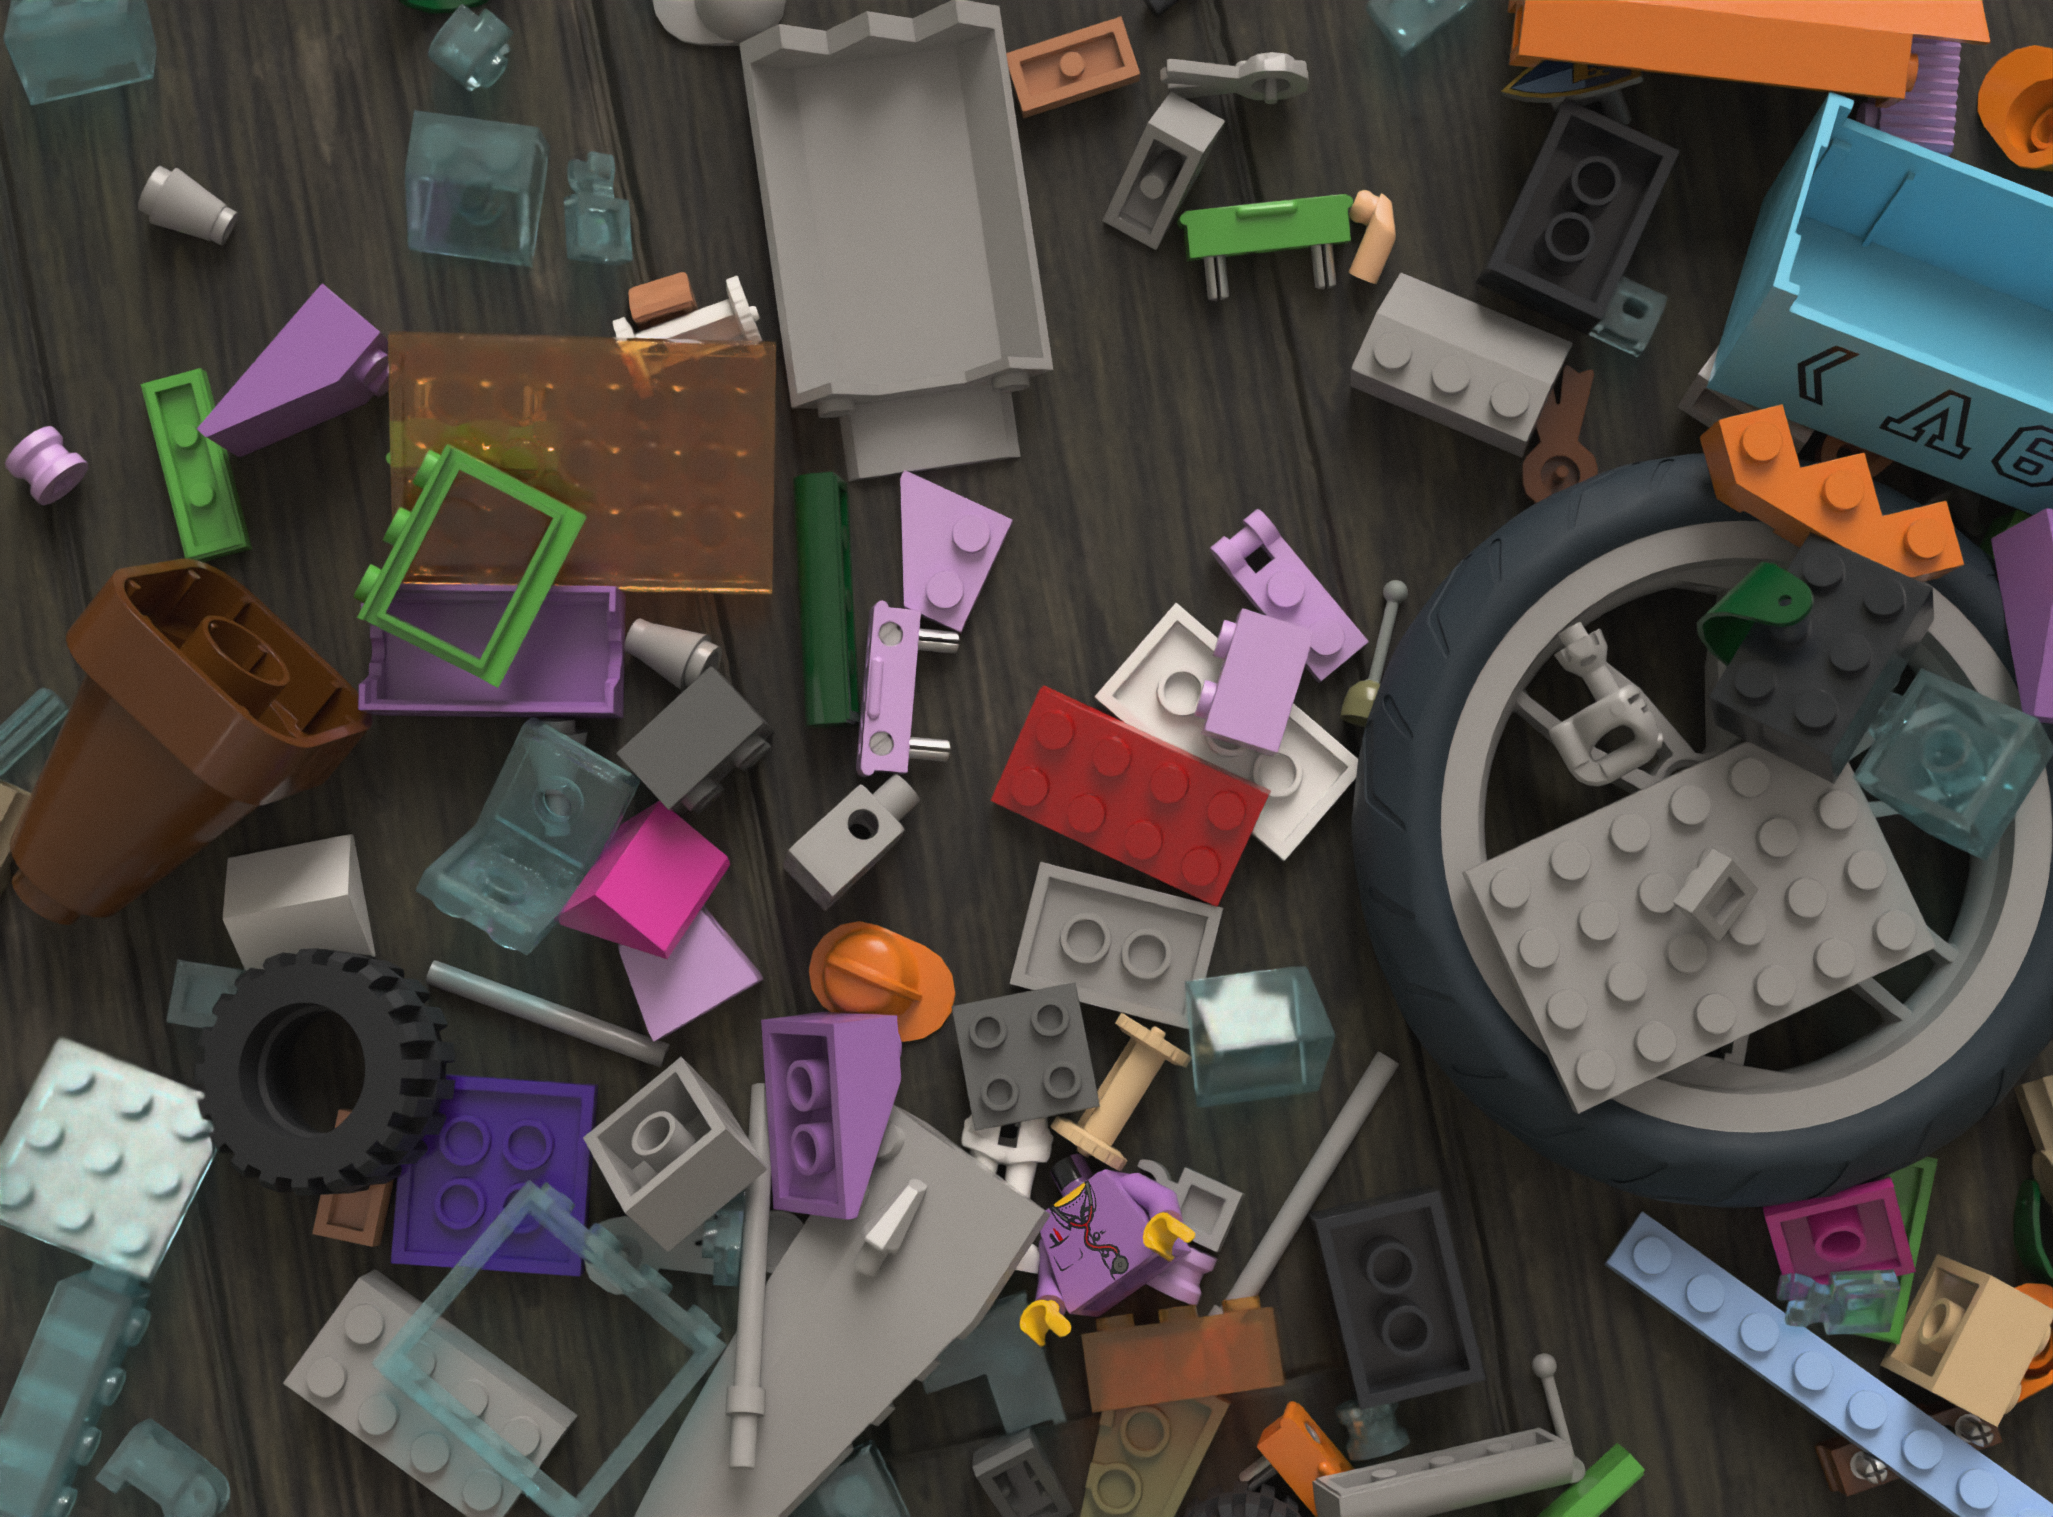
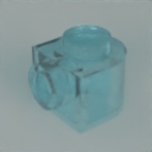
M461 4L435 36L428 51V58L466 90H474L480 85L487 89L501 77L508 65V59L505 56L511 51V48L507 42L514 32L486 8L477 16L464 4Z

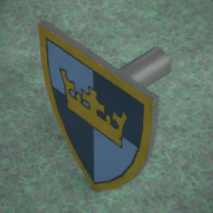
M1542 59L1534 68L1529 67L1524 70L1501 93L1503 97L1523 102L1551 103L1554 113H1556L1565 98L1582 106L1599 102L1604 116L1626 126L1630 123L1632 117L1622 88L1643 82V71Z

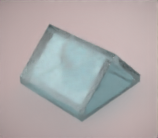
M1306 966L1184 981L1196 1106L1201 1108L1319 1091L1334 1042L1335 1032Z

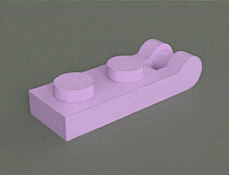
M1256 509L1243 520L1245 527L1230 540L1223 536L1209 549L1217 562L1261 614L1315 631L1305 667L1316 681L1320 683L1369 641L1285 542L1269 518L1261 510ZM1261 546L1272 561L1255 573L1247 564L1245 558Z

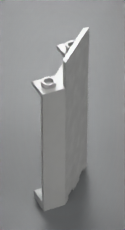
M951 0L915 18L866 11L827 31L778 24L739 43L791 407L817 409L818 417L820 418L839 417L848 482L903 474L904 470L913 473L1021 457L1011 392L1029 388V378L1052 371L1053 363L999 6L967 0Z

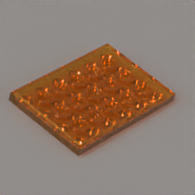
M391 331L388 334L392 520L399 507L412 512L423 489L412 484L429 449L441 455L446 444H450L586 514L587 518L552 585L616 586L621 591L772 594L776 342ZM459 470L401 584L519 585L553 517Z

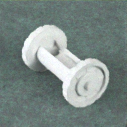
M738 276L726 279V291L729 299L635 333L625 317L613 321L614 330L623 353L620 356L621 363L624 368L629 369L642 399L654 395L652 375L739 343L745 342L755 358L767 354L755 323L760 319L756 306L749 307ZM659 342H663L668 346L667 351L658 356H652L647 352L649 346Z

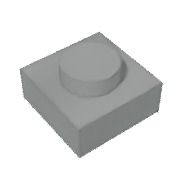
M1712 848L1700 866L1687 876L1681 891L1672 902L1701 933L1719 943L1759 889L1733 859Z

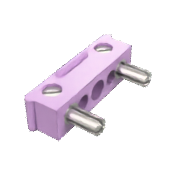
M883 600L877 602L869 610L856 771L860 777L870 776L874 772L902 775L908 772L909 758L946 762L950 756L948 752L909 749L910 746L951 749L948 740L910 736L918 650L955 654L959 648V644L921 641L919 638L957 642L960 641L959 634L952 631L921 629V610L890 608L887 602Z

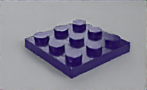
M446 1074V1080L456 1081L453 1099H442L438 1112L445 1114L447 1118L439 1135L424 1136L422 1140L428 1145V1151L416 1164H400L402 1172L397 1179L391 1263L567 1276L583 1275L585 1265L584 1246L587 1239L593 1155L583 1137L595 1128L598 1085Z

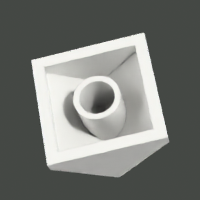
M353 834L228 858L222 919L246 971L249 968L264 969L263 964L266 958L282 952L297 954L300 949L320 948L376 957Z

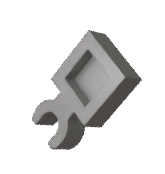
M1140 1160L1137 1167L1152 1173L1157 1183L1176 1193L1183 1222L1195 1232V1238L1192 1241L1215 1252H1220L1245 1194L1186 1167L1179 1182L1176 1183L1171 1180L1169 1172L1162 1164L1152 1160Z

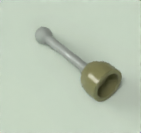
M1399 580L1388 582L1383 589V596L1387 603L1369 677L1367 680L1359 681L1350 687L1343 701L1340 718L1357 726L1366 728L1371 708L1380 687L1398 606L1408 596L1407 586Z

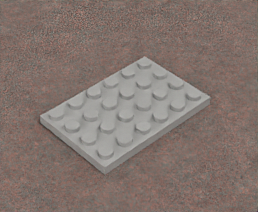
M1748 741L1462 872L1575 1113H1581L1937 947L1849 762H1847L1835 784ZM1712 848L1733 859L1759 889L1719 943L1701 933L1672 902L1681 891L1687 876L1700 866Z

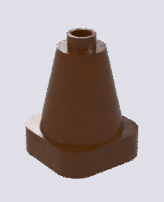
M187 558L118 569L66 634L67 646L76 662L86 672V675L10 839V850L19 867L12 878L13 888L19 898L30 909L45 919L58 924H73L82 914L97 918L113 916L260 805H265L322 785L370 729L373 723L371 713L358 710L359 693L252 592L221 570L204 562Z

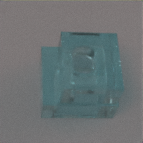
M1622 276L1602 320L1588 335L1638 357L1648 345L1668 297ZM1624 302L1642 310L1643 318L1638 320L1623 312Z

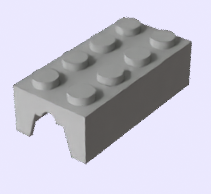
M376 1269L358 1278L283 1383L467 1517H506L531 1478L578 1416Z

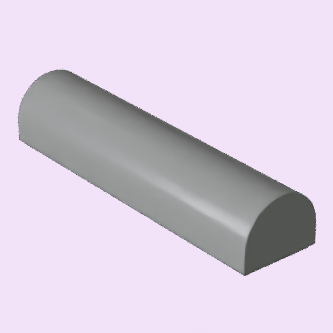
M1535 1428L1319 1477L1312 1481L1318 1517H1427L1568 1484L1572 1479L1574 1469L1572 1445L1541 1428Z

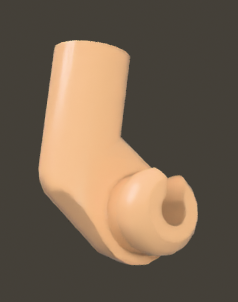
M1362 190L1358 192L1349 216L1352 221L1362 223L1367 227L1349 273L1367 282L1377 284L1396 239L1392 202L1384 194L1381 193L1380 197L1370 191Z

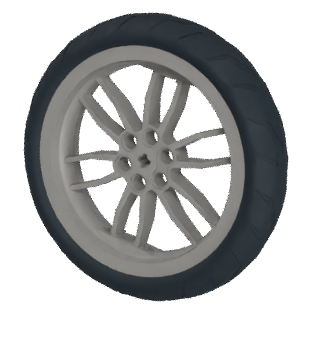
M1701 453L1638 461L1623 465L1552 494L1508 521L1472 550L1437 587L1398 643L1371 708L1357 764L1352 814V844L1361 906L1376 958L1399 1010L1425 1049L1456 1087L1490 1119L1540 1155L1575 1173L1641 1197L1673 1203L1720 1208L1773 1206L1813 1198L1829 1197L1855 1185L1880 1179L1922 1160L1956 1139L2003 1101L2029 1066L2053 1039V724L2026 721L2023 718L1994 558L1974 544L1954 526L1964 565L1940 578L1922 582L1933 587L1934 620L1907 663L1922 682L1932 700L1926 707L1869 727L1849 759L1850 761L1879 741L1938 718H1944L1953 738L1963 769L1958 775L1884 801L1868 803L1875 818L1904 813L1963 790L1968 793L1971 820V852L1965 892L1958 917L1947 942L1928 927L1937 946L1924 952L1934 963L1929 974L1904 1004L1899 1002L1872 977L1849 987L1880 1013L1883 1022L1857 1041L1815 1061L1779 1071L1744 1066L1748 1034L1722 1046L1721 1052L1715 1051L1714 1057L1701 1056L1581 1113L1573 1112L1462 875V872L1487 861L1485 805L1491 767L1498 743L1511 713H1517L1553 744L1549 737V730L1561 723V721L1531 699L1525 689L1555 652L1565 648L1558 637V634L1579 622L1585 627L1620 605L1670 588L1717 595V603L1760 562L1772 563L1787 571L1800 548L1773 533L1774 528L1745 511L1739 513L1717 500L1705 455ZM1798 459L1800 468L1819 463ZM1872 480L1882 516L1924 506L1895 489ZM1707 650L1705 661L1706 748L1701 754L1695 753L1644 692L1637 687L1655 717L1658 731L1663 733L1662 747L1656 751L1659 760L1654 762L1647 772L1636 768L1611 782L1612 784L1633 794L1669 777L1676 769L1685 770L1746 741L1715 725L1709 696L1727 666L1713 656L1709 650ZM1606 662V666L1619 688L1628 684H1634ZM1595 747L1591 751L1594 760L1607 755V753Z

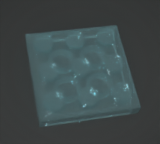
M59 1037L0 1146V1224L151 1284L218 1151L209 1138V1133L216 1129L212 1120H201L197 1106V1100L205 1098L204 1093L66 1038Z

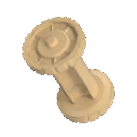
M1122 1012L1115 1024L1131 1038L1097 1091L1100 1107L1086 1109L1078 1123L1068 1118L1056 1116L1050 1126L1060 1135L1077 1145V1151L1087 1158L1092 1155L1118 1171L1123 1169L1128 1160L1112 1144L1165 1060H1168L1174 1065L1186 1068L1192 1058L1164 1039L1165 1032L1156 1026L1149 1030Z

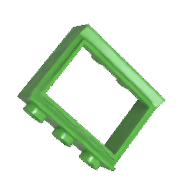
M446 444L441 455L429 449L412 482V484L423 489L412 512L399 507L382 541L394 547L383 568L380 569L370 564L353 598L364 603L357 618L365 620L499 688L587 516L450 444ZM459 470L553 517L481 658L387 612Z

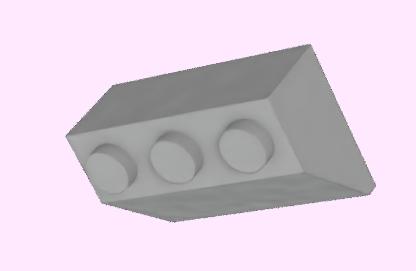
M1400 273L1376 312L1351 368V387L1514 455L1523 457L1573 343Z

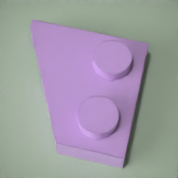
M904 470L900 478L905 609L921 610L922 617L961 634L1013 524V520Z

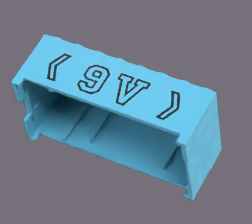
M1830 91L1763 199L1707 388L1760 409L1783 404L1786 418L2032 515L2046 508L2053 509V197L1849 119L1847 117L1852 110L1854 100Z

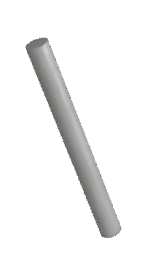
M436 960L433 961L426 977V984L660 1068H662L669 1051L670 1044L665 1042L653 1041L651 1037Z

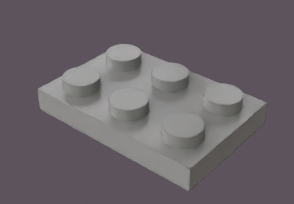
M1040 862L1010 984L1038 990L1076 982L1079 1002L1193 1030L1223 908Z

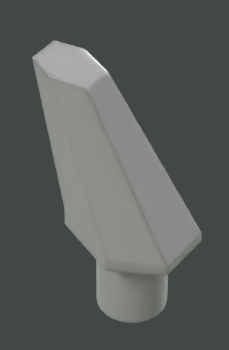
M910 1179L863 1227L861 1233L865 1242L853 1262L854 1267L858 1271L874 1277L888 1253H897L926 1192L927 1185L919 1179Z

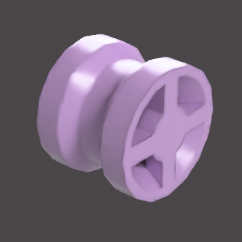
M47 426L34 431L24 438L8 455L5 468L14 477L25 479L31 485L32 497L39 504L47 505L66 495L81 481L88 470V463L79 454L69 453L63 447V436L54 427Z
M1187 1243L1191 1252L1146 1284L1173 1298L1197 1306L1202 1296L1199 1284L1205 1273L1213 1271L1218 1259Z

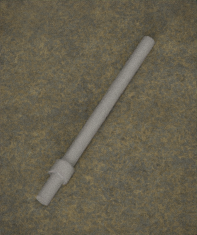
M1379 1051L1376 1053L1221 1307L1214 1305L1201 1327L1206 1331L1180 1374L1198 1386L1202 1387L1227 1344L1234 1347L1247 1326L1242 1322L1243 1318L1398 1068L1399 1064Z
M757 1083L751 1086L748 1139L767 1170L745 1188L734 1385L727 1387L725 1415L732 1417L729 1468L735 1470L755 1469L758 1418L764 1417L766 1389L760 1387L771 1193V1162L765 1083Z

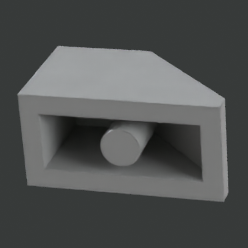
M1170 92L1147 123L1102 221L1157 250L1199 176L1225 121L1179 95Z

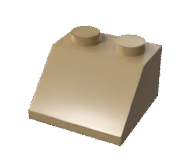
M1937 1254L1905 1316L1900 1344L1891 1343L1880 1365L1998 1427L2003 1415L2010 1412L2016 1405L2021 1394L2020 1382L2033 1357L2039 1355L2049 1341L2053 1309L1989 1274Z

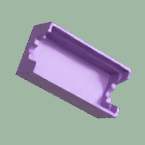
M400 584L387 612L481 658L518 585ZM552 585L499 688L369 623L372 659L369 663V676L359 684L358 710L371 713L372 715L623 718L626 595L616 586Z

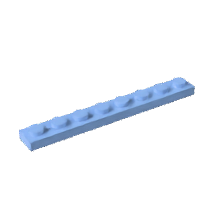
M1643 1211L1637 1215L1605 1261V1266L1865 1453L1882 1462L1886 1468L1954 1517H2053V1504Z

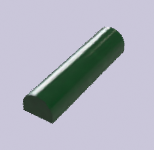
M834 472L799 475L793 478L806 727L858 726V723H860L848 483Z

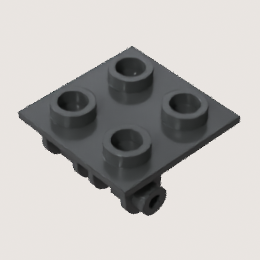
M1076 982L952 1006L975 1131L1100 1107Z

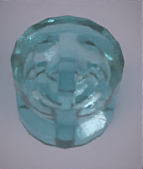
M1351 1399L1335 1408L1339 1423L1347 1427L1350 1436L1346 1444L1350 1460L1359 1461L1380 1457L1400 1450L1410 1443L1406 1428L1398 1424L1395 1415L1399 1406L1398 1401L1360 1410L1354 1400Z

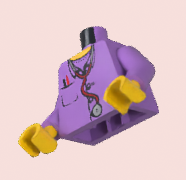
M1082 1154L1070 1155L1056 1163L1051 1168L1050 1174L1063 1198L1045 1210L1051 1215L1040 1231L1042 1238L1039 1241L1040 1262L1035 1301L1023 1311L1020 1317L1019 1325L1021 1330L1038 1346L1042 1347L1045 1345V1335L1049 1329L1059 1337H1064L1070 1333L1071 1324L1064 1317L1066 1309L1069 1314L1099 1317L1189 1254L1191 1250L1187 1243H1190L1195 1238V1232L1184 1224L1178 1198L1173 1190L1140 1173L1128 1174L1105 1169L1094 1175Z

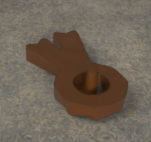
M1566 365L1561 373L1559 404L1556 403L1553 388L1539 418L1535 432L1540 443L1526 456L1521 468L1524 495L1533 504L1598 475L1596 458L1578 442L1594 378V370L1592 369L1578 373L1571 366Z

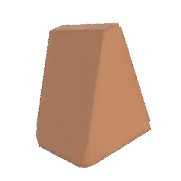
M685 272L638 285L628 291L630 311L640 331L698 310L689 278Z

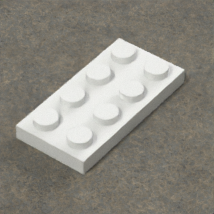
M1175 603L1096 694L1094 699L1118 720L1271 790L1251 835L1279 859L1285 861L1354 781L1357 774L1358 758L1294 703L1278 753L1274 756L1201 734L1205 719L1194 716L1205 680L1217 683L1224 659L1213 656L1218 638L1180 605Z

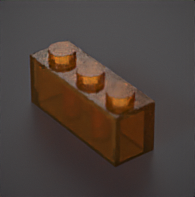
M1257 1295L1222 1300V1314L1198 1317L1195 1304L1158 1310L1160 1322L1135 1326L1133 1314L1095 1319L1097 1332L1081 1334L1092 1413L1285 1385L1287 1378L1275 1306L1261 1308L1260 1298Z

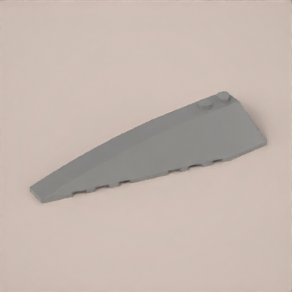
M893 1104L857 1218L845 1220L810 1215L765 1284L760 1387L766 1389L764 1417L758 1418L755 1469L735 1470L729 1468L732 1417L725 1415L727 1387L734 1385L736 1331L678 1431L634 1517H788L853 1452L852 1442L870 1424L879 1426L896 1409L892 1402L915 1379L923 1382L941 1363L937 1356L956 1337L964 1340L981 1323L1051 1214L930 1124ZM910 1179H919L927 1185L926 1192L896 1254L888 1253L876 1276L872 1277L861 1273L853 1265L865 1242L861 1230Z

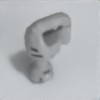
M1579 622L1558 634L1565 648L1554 656L1566 671L1584 679L1596 702L1549 730V737L1571 774L1581 783L1599 787L1619 779L1651 760L1657 749L1662 747L1663 733L1658 731L1655 717L1638 688L1634 684H1628L1619 688L1606 666L1608 645L1601 629L1588 635L1582 623ZM1619 726H1626L1632 729L1635 735L1634 740L1598 760L1592 758L1591 751L1593 747L1608 732Z

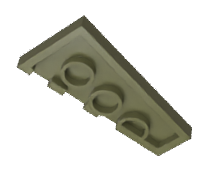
M1119 1343L1116 1345L1112 1363V1374L1107 1396L1103 1404L1099 1422V1433L1093 1460L1090 1463L1080 1517H1175L1231 1402Z

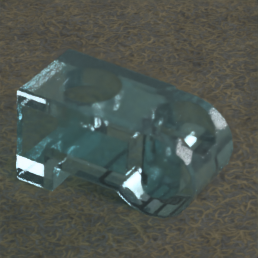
M151 1418L146 1419L131 1429L95 1478V1480L114 1494L133 1484L161 1505L164 1517H217L225 1510L230 1500V1486L224 1474L209 1463L207 1459Z

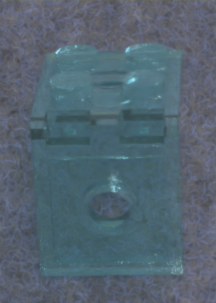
M532 716L523 724L475 826L424 871L415 891L432 900L434 905L443 913L453 917H461L487 932L490 938L498 945L518 950L528 956L559 923L560 915L567 906L570 897L610 844L641 780L639 777ZM547 789L558 790L567 796L571 804V814L569 816L557 815L548 808L545 802V791Z

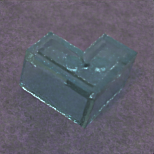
M1026 1290L995 1300L981 1323L964 1340L956 1337L937 1356L941 1363L922 1382L926 1394L986 1374L1006 1434L1053 1419L1054 1425L1067 1421L1066 1409L1045 1346H1038L1021 1330L1019 1325L1023 1311L1030 1305Z

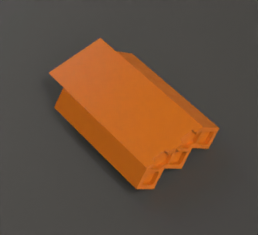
M1509 0L1508 13H1515L1509 65L1534 68L1543 59L1821 92L1831 91L1839 94L1876 98L1875 107L1888 108L1905 98V92H1911L1915 85L1919 59L1917 53H1911L1913 37L1977 45L1991 43L1982 0Z

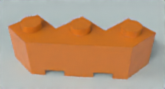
M1783 404L1719 419L1700 436L1716 499L1739 513L1745 511L1774 528L1773 533L1801 548L1809 533L1812 532L1919 582L1940 578L1964 565L1947 501L1882 516L1865 453L1800 468Z

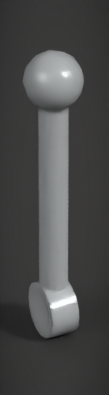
M1539 1354L1533 1359L1532 1370L1542 1380L1556 1436L1572 1445L1553 1376L1557 1369L1556 1361L1549 1354ZM1572 1447L1574 1469L1569 1483H1577L1585 1475V1466L1574 1455Z

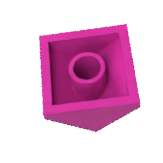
M659 800L621 824L557 918L560 925L668 959L727 871L730 862L723 852L675 812L668 810Z
M1889 1175L1871 1182L1855 1185L1829 1197L1762 1207L1790 1301L1916 1272L1894 1185Z

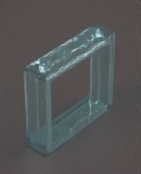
M528 1180L371 1365L379 1374L550 1517H588L727 1345L716 1337L722 1328L708 1318L709 1315L696 1305H692L688 1311H685L667 1296L673 1289V1286L662 1275L645 1263L639 1270H636L618 1255L624 1248V1245L613 1234L596 1222L588 1230L569 1214L575 1207V1204L565 1194L559 1193L547 1182L539 1189ZM528 1214L694 1352L575 1498L407 1358L408 1354Z

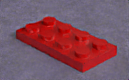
M1044 685L1039 689L990 801L1217 907L1271 790Z

